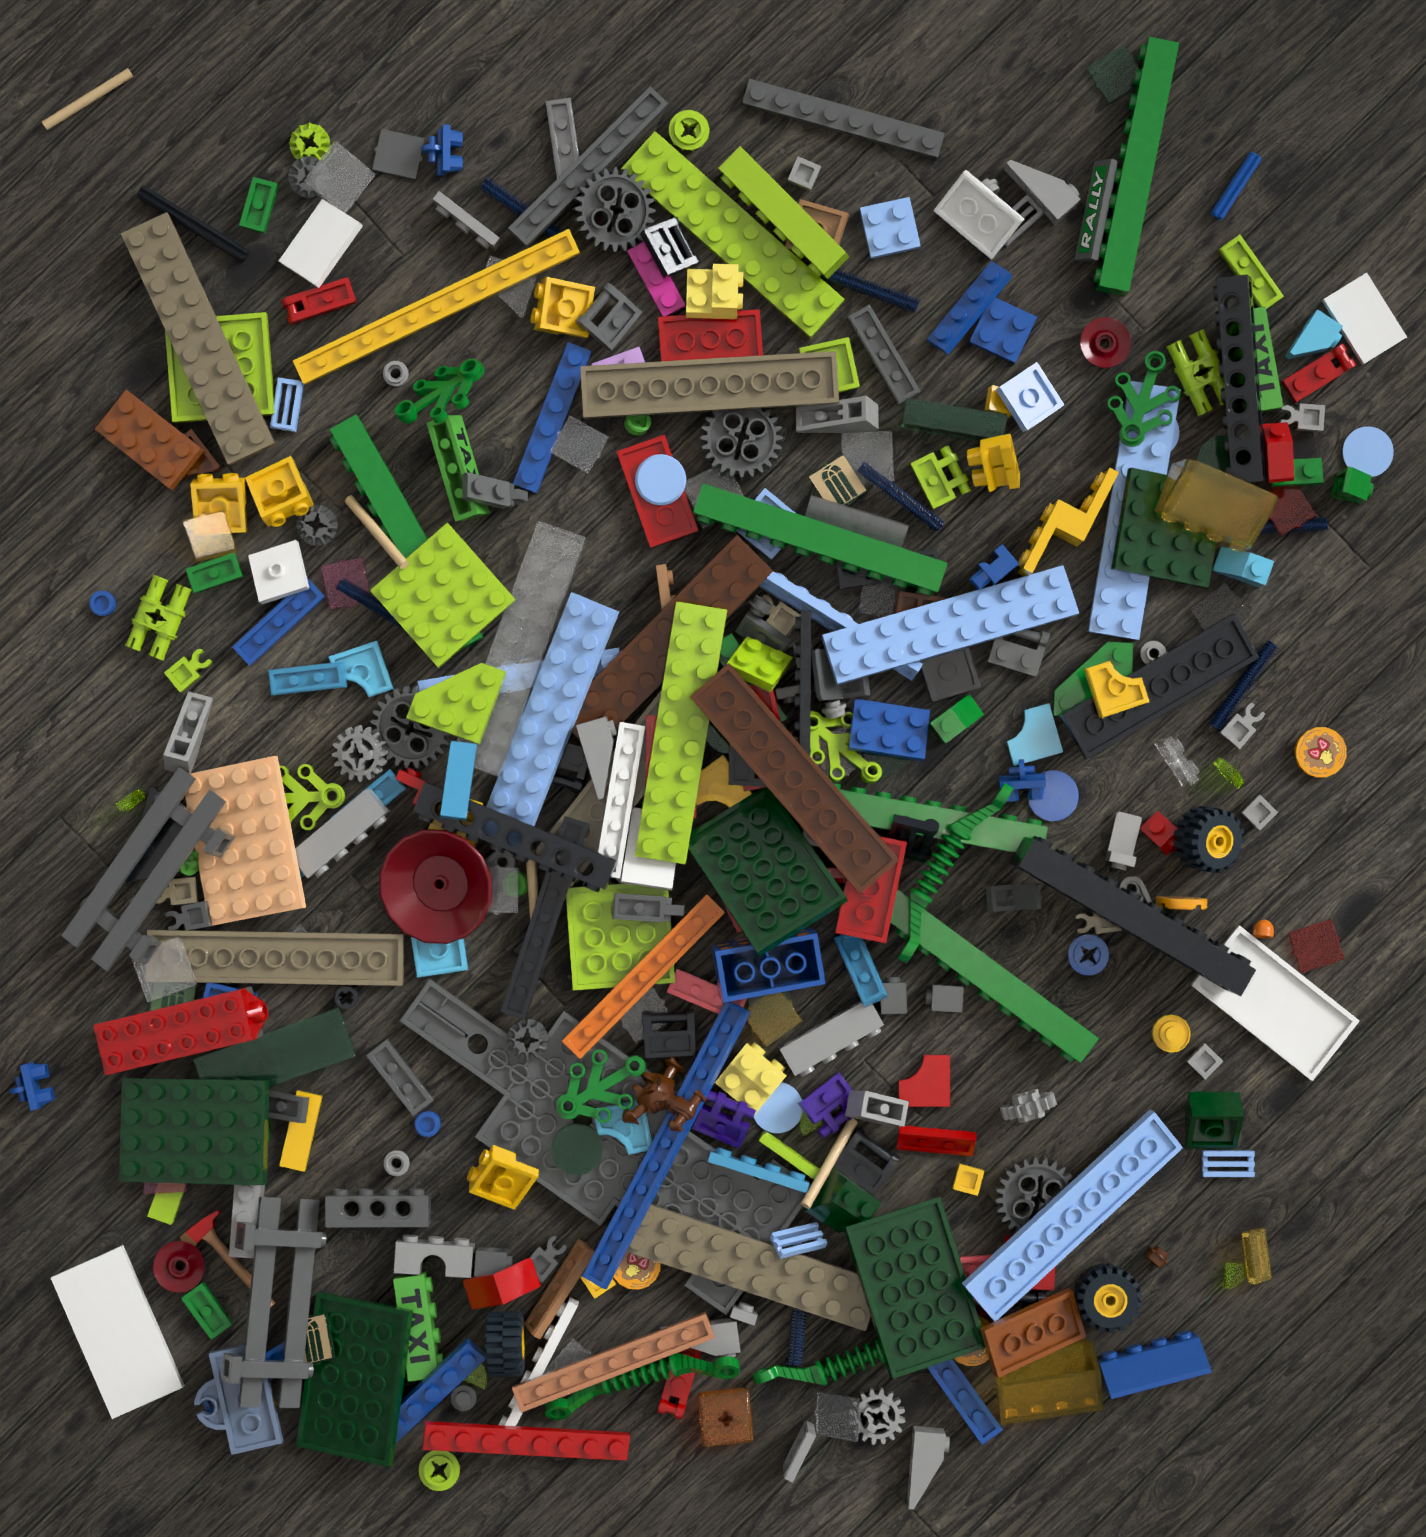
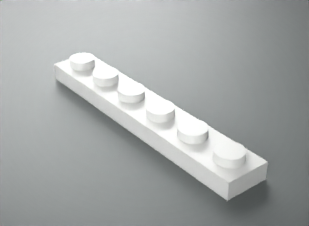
M624 722L619 724L598 853L618 861L612 875L614 878H620L645 732V726Z
M570 1297L567 1303L564 1302L556 1314L559 1317L556 1325L550 1324L544 1336L547 1339L544 1348L538 1347L532 1359L536 1363L532 1371L526 1370L520 1383L544 1373L578 1307V1300ZM513 1395L508 1405L512 1410L508 1418L503 1415L499 1425L516 1426L522 1415L516 1398Z

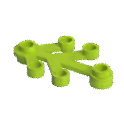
M810 711V719L815 720L817 726H810V757L812 758L813 754H818L821 757V761L814 760V762L818 766L823 763L825 754L820 750L819 737L827 742L830 765L829 779L832 782H840L845 775L844 769L840 766V753L860 769V777L865 783H876L882 775L880 765L876 762H867L855 751L848 750V745L846 744L849 743L850 733L833 734L827 729L838 726L850 729L851 724H846L844 717L851 718L852 713L846 712V714L840 717L826 719L820 713ZM868 768H874L876 770V774H869ZM838 770L841 777H834L832 771Z
M279 765L285 772L282 782L294 792L285 793L286 803H294L288 809L290 824L309 802L319 803L309 815L301 818L300 826L304 830L314 829L317 824L316 821L328 808H338L343 804L345 800L343 788L335 783L326 784L314 773L311 765H301L298 768V775L302 779H308L319 790L317 792H308L289 775V771L285 766ZM304 767L310 769V774L307 777L301 773ZM331 791H335L337 794V798L334 801L328 798V794ZM306 818H311L313 821L312 826L309 828L304 825Z

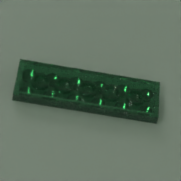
M339 1007L265 1033L260 1038L231 1045L193 1060L200 1079L269 1080L270 1087L355 1057L356 1052Z

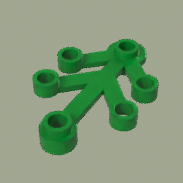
M1152 351L1145 358L1147 373L1139 397L1131 384L1129 374L1121 372L1115 378L1117 388L1123 390L1134 410L1130 420L1123 409V400L1119 396H1112L1108 400L1109 411L1115 413L1122 426L1119 432L1120 440L1128 447L1140 445L1145 439V433L1159 426L1167 427L1172 423V413L1166 409L1159 411L1156 417L1142 423L1144 414L1167 402L1175 403L1180 398L1179 388L1169 386L1165 392L1149 399L1157 374L1162 372L1166 365L1165 356L1159 351ZM1153 361H1158L1160 363V365L1156 368L1152 367L1150 364ZM1120 378H1126L1128 382L1122 385L1118 382V380ZM1170 391H1175L1177 396L1170 398L1167 394ZM1113 401H1118L1120 403V406L1118 408L1111 407V403ZM1162 415H1168L1169 420L1163 422L1160 420V417ZM1131 431L1137 433V436L1133 439L1127 436Z
M468 359L460 367H438L434 372L438 381L421 379L413 385V390L417 396L423 398L414 404L410 400L400 402L395 407V414L401 422L410 424L417 419V412L438 400L435 407L430 411V416L435 423H442L448 416L445 408L454 389L459 385L458 392L451 399L452 403L459 410L469 404V399L466 395L472 383L478 381L485 370L483 364L476 359Z
M595 1050L592 1054L593 1066L587 1089L578 1094L580 1080L586 1074V1068L581 1063L572 1064L570 1067L571 1079L567 1094L562 1095L557 1100V1113L564 1119H574L580 1114L596 1118L601 1123L609 1122L612 1118V1113L608 1108L601 1107L596 1109L583 1104L591 1099L619 1105L622 1109L632 1108L634 1099L631 1095H618L606 1092L605 1090L630 1075L633 1077L641 1076L646 1070L645 1061L638 1056L629 1057L625 1062V1067L600 1081L603 1066L608 1060V1055L603 1050ZM597 1053L604 1054L602 1062L596 1061L595 1056ZM634 1061L639 1063L637 1071H632L630 1068L631 1063ZM576 1066L582 1068V1073L579 1076H576L573 1072ZM624 1097L630 1099V1105L627 1107L621 1104V1100ZM568 1101L573 1103L571 1111H566L564 1108L565 1103ZM603 1110L608 1112L606 1120H601L599 1117L600 1112Z

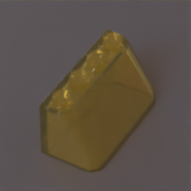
M1186 459L1172 464L1155 512L1162 514L1161 518L1172 523L1178 521L1185 524L1184 528L1189 531L1204 532L1208 534V539L1216 542L1225 541L1230 544L1229 547L1233 550L1244 552L1252 548L1274 511L1278 497L1273 493L1204 463Z
M1081 1339L1000 1378L993 1374L1001 1425L1103 1411L1101 1371L1094 1346L1087 1339Z

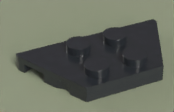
M150 787L141 820L153 805L155 796L160 792L155 787ZM169 817L125 882L147 879L183 826Z

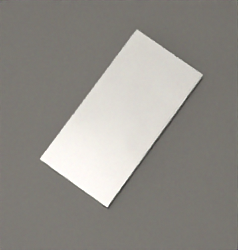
M1237 925L1223 942V945L1230 948L1227 953L1230 954L1232 951L1251 960L1250 966L1256 969L1242 996L1224 990L1199 974L1190 985L1309 1080L1313 1081L1359 1023V1020L1240 925Z
M123 1245L51 1277L112 1419L185 1386Z

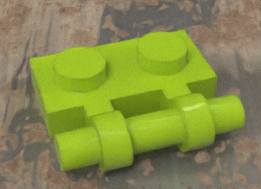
M949 445L940 449L943 459L939 461L934 452L910 463L932 510L954 500L956 496L952 489L955 487L959 488L962 495L971 491L967 483L969 479L966 474L962 473L957 463L959 459L956 453H952ZM948 466L954 479L948 481L942 468Z

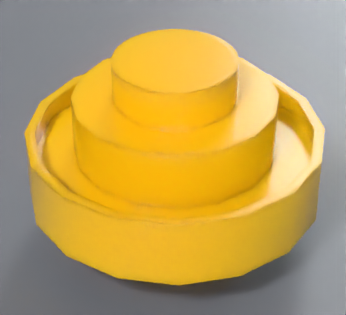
M1172 1014L1163 1015L1158 1018L1151 1032L1156 1046L1163 1051L1171 1053L1185 1048L1191 1035L1187 1022L1180 1016Z

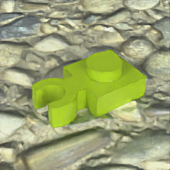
M203 649L196 650L192 655V660L188 661L186 657H182L164 672L180 693L184 692L201 678V675L197 672L200 668L206 669L211 666L212 661L210 659L204 663L199 662V656L204 653Z

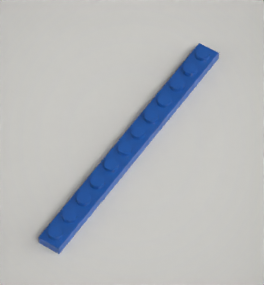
M732 1002L724 1003L677 1093V1097L682 1096L685 1100L689 1101L694 1095L693 1092L700 1090L707 1098L751 1012ZM701 1102L696 1108L694 1118L685 1121L681 1126L682 1132L670 1130L668 1122L673 1121L676 1116L668 1111L582 1277L607 1290L704 1102Z

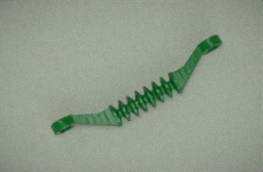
M1004 782L991 804L958 822L948 825L947 828L952 835H942L947 842L946 845L937 843L941 853H931L936 861H926L930 871L921 869L920 872L924 875L925 879L916 878L915 881L920 886L919 889L913 887L909 889L910 938L897 959L907 964L920 943L921 915L928 903L931 904L933 901L928 893H938L937 889L933 886L934 883L943 885V881L938 876L940 874L949 875L944 869V866H954L949 858L960 857L955 851V848L963 850L965 848L960 840L969 841L971 839L970 834L976 824L1001 810L1013 790L1012 786Z
M874 1339V1348H871L867 1342L864 1343V1352L858 1346H855L854 1356L847 1349L845 1350V1359H842L838 1353L835 1354V1363L829 1357H826V1366H823L819 1360L805 1368L771 1365L757 1370L751 1375L756 1385L779 1376L826 1386L828 1385L827 1376H830L836 1382L838 1372L844 1378H847V1369H850L855 1375L857 1374V1365L865 1371L867 1361L873 1367H876L875 1358H879L883 1364L885 1360L879 1341Z
M675 1353L669 1356V1361L667 1357L659 1359V1363L658 1360L654 1361L650 1365L646 1364L640 1368L576 1391L568 1399L558 1398L545 1403V1415L552 1420L566 1419L573 1411L594 1396L605 1393L611 1394L613 1392V1385L616 1391L619 1392L623 1389V1383L626 1389H631L632 1380L636 1387L642 1385V1378L646 1385L651 1384L652 1377L655 1382H660L661 1373L664 1379L668 1380L671 1377V1371L675 1378L693 1372L720 1379H732L740 1373L739 1360L734 1357L725 1356L716 1359L712 1364L684 1354Z

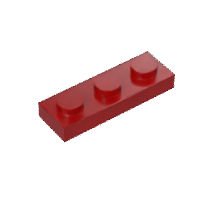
M915 1126L899 1127L896 1149L973 1156L976 1132Z

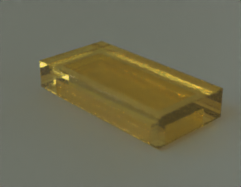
M1255 1228L1242 1232L1248 1284H1258L1272 1279L1265 1228Z

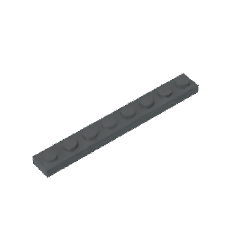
M750 78L742 102V106L936 160L938 159L945 134L940 131Z
M650 86L508 227V231L528 248L575 201L574 197L581 195L578 187L587 188L584 179L588 178L593 181L592 173L594 172L601 175V169H607L668 108V103Z

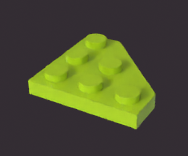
M483 663L473 666L416 693L406 718L480 745L507 673Z

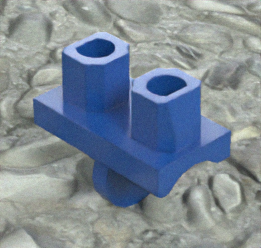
M443 124L442 129L437 130V145L436 137L429 136V144L421 146V152L428 154L429 163H436L437 155V176L444 177L448 172H460L462 170V156L450 155V147L460 148L462 146L463 133L450 130V125Z
M1019 759V767H1009V775H999L1000 788L1004 782L1013 787L1006 802L1019 800L1018 789L1028 788L1030 800H1042L1044 787H1046L1045 773H1035V766H1024V759Z
M34 1062L21 1065L22 1076L14 1077L16 1087L9 1089L10 1094L18 1093L20 1102L27 1101L28 1098L30 1111L42 1108L44 1104L55 1100L53 1088L40 1089L38 1082L39 1079L50 1077L48 1064H34Z

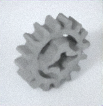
M358 725L355 729L350 727L345 730V733L337 736L340 741L333 743V746L338 750L332 753V756L338 757L339 761L334 765L342 766L341 775L348 772L349 780L357 776L358 781L362 782L366 777L370 780L375 777V774L383 771L380 766L387 764V760L382 757L388 754V750H382V746L386 741L379 742V732L372 735L371 727H367L363 731L362 726ZM353 738V740L351 741V746L349 748H346V745L349 742V740ZM374 759L372 766L367 768L369 760Z
M1033 1089L1013 1095L1012 1102L1002 1105L1000 1110L1004 1120L1018 1118L1019 1123L1044 1117L1045 1110L1055 1107L1057 1102L1054 1092L1039 1094L1038 1089Z
M869 1387L870 1394L866 1395L861 1391L862 1399H857L858 1414L856 1408L850 1409V1414L851 1411L853 1415L855 1412L858 1427L856 1426L854 1432H857L856 1434L862 1432L861 1438L863 1441L870 1437L873 1445H875L877 1439H880L882 1444H885L886 1437L889 1436L890 1439H895L894 1431L902 1432L898 1424L905 1423V1418L900 1416V1414L905 1412V1409L901 1406L897 1407L901 1400L899 1397L892 1399L893 1391L890 1390L887 1394H884L883 1387H880L878 1392H874V1389ZM880 1399L876 1403H869V1401ZM890 1405L894 1409V1419L887 1413ZM881 1411L883 1418L877 1417L874 1420L872 1413L878 1414ZM861 1412L867 1417L865 1426L860 1420ZM886 1428L884 1431L875 1432L877 1429Z

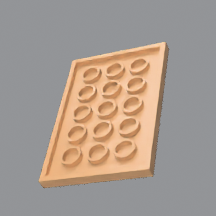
M278 756L191 773L196 780L185 794L187 808L194 812L209 789L227 802L210 826L214 829L220 828L228 831L235 836L221 858L212 856L203 850L206 844L201 840L195 846V851L199 853L198 867L205 901H208L212 925L306 908Z

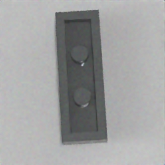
M388 1039L366 1055L412 1116L434 1100Z

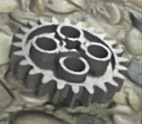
M617 167L612 168L609 174L605 168L601 169V176L597 172L592 173L593 181L588 178L584 179L587 188L578 187V191L582 196L574 197V200L580 204L578 207L572 208V210L579 212L580 216L573 220L576 222L581 221L582 223L577 229L578 231L586 230L587 233L583 238L584 240L593 238L591 246L595 247L601 243V250L606 251L610 245L611 252H616L618 246L621 251L627 250V244L631 248L636 247L634 239L643 241L640 233L648 228L646 223H654V220L648 217L649 213H654L655 209L648 206L654 199H647L646 197L651 190H642L641 188L645 181L635 182L637 174L633 173L627 177V169H622L618 175ZM603 187L608 188L610 191V198L607 201L603 200L600 195ZM620 188L621 193L617 198V189ZM627 194L631 195L634 200L631 208H628L624 202ZM615 205V209L618 210V214H613V211L610 210V206ZM596 212H600L603 215L604 221L601 226L594 222ZM621 219L627 223L625 233L620 232L618 229V222ZM611 222V231L607 232V227Z
M763 408L712 411L713 418H705V423L708 426H702L701 432L706 434L700 437V442L705 444L701 447V451L708 453L705 457L706 462L714 460L712 464L713 470L721 467V476L727 471L730 472V480L734 478L735 474H739L740 481H743L744 474H748L751 480H753L754 472L763 476V467L771 470L772 464L770 461H778V456L775 453H781L782 447L778 444L783 442V437L777 435L781 433L782 427L775 426L778 418H769L771 409L765 412L762 411ZM745 419H748L749 423L745 433V440L742 443L739 459L735 460L734 456L737 451L738 439L741 436ZM734 420L738 422L739 426L731 429L726 426V423ZM753 427H760L764 432L760 435H755L750 430ZM723 444H729L733 449L730 452H723L719 447ZM748 450H753L757 453V457L749 459L745 457L744 453Z
M408 685L403 687V693L399 688L393 690L394 696L390 693L385 695L387 702L384 700L378 701V705L382 709L373 710V713L378 718L370 721L373 725H377V728L372 730L371 734L380 733L379 742L386 741L382 746V750H388L386 760L394 756L396 758V766L404 761L405 768L410 767L412 762L415 768H419L421 760L428 766L431 764L430 757L436 761L439 759L437 752L444 754L447 751L442 744L449 745L451 743V740L446 737V735L450 734L408 720L407 716L400 712L401 704H405L410 708L415 694L420 692L419 685H416L412 692ZM395 717L397 720L401 722H395L391 718ZM411 722L414 723L413 727L416 728L413 732L410 731L411 726L407 725ZM392 727L399 729L401 732L400 739L392 737ZM425 732H431L433 736L430 737ZM416 737L424 741V749H418L414 745Z
M1032 1155L1031 1162L1022 1157V1165L1019 1166L1013 1161L1014 1169L1012 1171L1007 1168L1004 1169L1008 1176L1006 1178L998 1177L1003 1185L995 1186V1190L1001 1194L994 1197L995 1202L1001 1203L995 1208L998 1213L1004 1212L1000 1219L1002 1222L1008 1221L1006 1226L1009 1230L1015 1227V1233L1018 1232L1031 1220L1029 1216L1032 1214L1033 1209L1035 1216L1072 1182H1068L1072 1175L1069 1172L1064 1173L1066 1168L1062 1164L1057 1167L1055 1159H1052L1048 1164V1160L1044 1155L1040 1162H1038L1035 1155ZM1040 1175H1042L1043 1177H1042V1179L1040 1180L1039 1186H1038V1177H1039ZM1024 1178H1032L1029 1186L1021 1187V1181ZM1049 1183H1057L1054 1191L1046 1192V1186ZM1038 1192L1041 1197L1035 1198V1201H1033L1031 1197L1036 1196ZM1026 1202V1208L1023 1211H1015L1018 1203Z

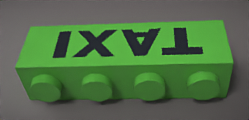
M1266 306L1254 308L1261 410L1262 413L1280 410L1283 407ZM1240 323L1233 324L1229 330L1230 335L1234 336L1241 332ZM1242 349L1233 351L1235 360L1240 361L1242 359ZM1237 375L1239 385H1244V375ZM1241 400L1242 407L1246 410L1247 403L1245 400Z
M448 415L442 423L427 422L455 522L469 521L490 514L488 505L462 499V474L469 472L479 475L462 415Z
M426 1270L421 1271L420 1275L399 1274L393 1279L397 1307L413 1310L406 1362L408 1382L423 1380L444 1360L443 1353L438 1352L437 1345L441 1343L440 1330L435 1328L433 1319L437 1318V1308L435 1302L431 1303L430 1293L433 1292L432 1277H427Z

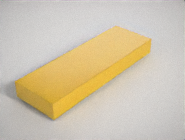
M297 1090L296 1095L309 1097L306 1123L289 1122L279 1166L305 1172L323 1096Z

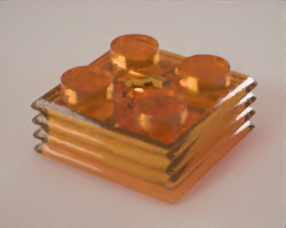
M747 1387L698 1393L702 1445L704 1447L754 1441L750 1396ZM723 1412H728L729 1416H733V1418L729 1419V1422L719 1419V1417H722Z

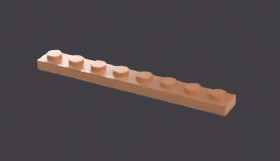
M704 1312L514 1385L512 1390L522 1413L714 1339L715 1335L707 1314Z

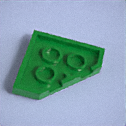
M1106 642L1095 654L1074 671L1072 675L1053 691V716L1060 717V714L1092 696L1084 669L1110 661L1114 669L1122 676L1132 673L1133 643Z

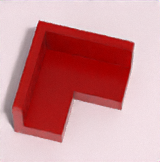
M531 1258L519 1261L494 1274L463 1280L472 1309L503 1305L541 1287Z

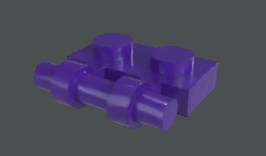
M840 1072L835 1073L798 1102V1105L812 1124L817 1123L820 1119L823 1121L824 1125L817 1130L822 1138L838 1131L839 1126L847 1119H853L852 1117L845 1116L847 1098L849 1097V1091H852V1089ZM839 1106L841 1112L832 1118L829 1112Z
M710 1091L707 1101L714 1103V1105L710 1107L703 1104L692 1129L740 1148L750 1123L741 1119L743 1116L753 1119L756 1110L748 1107L747 1103L743 1101L738 1103L726 1098V1094L721 1092L717 1094ZM721 1107L735 1112L734 1116L720 1111Z

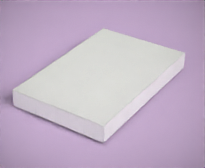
M967 170L961 174L933 210L991 260L1024 220L1021 215Z
M322 199L279 259V262L320 288L362 228V224Z
M1367 273L1322 300L1333 320L1343 325L1340 331L1361 365L1407 338Z
M634 807L631 814L621 883L672 891L676 863L634 856L642 812L641 808Z

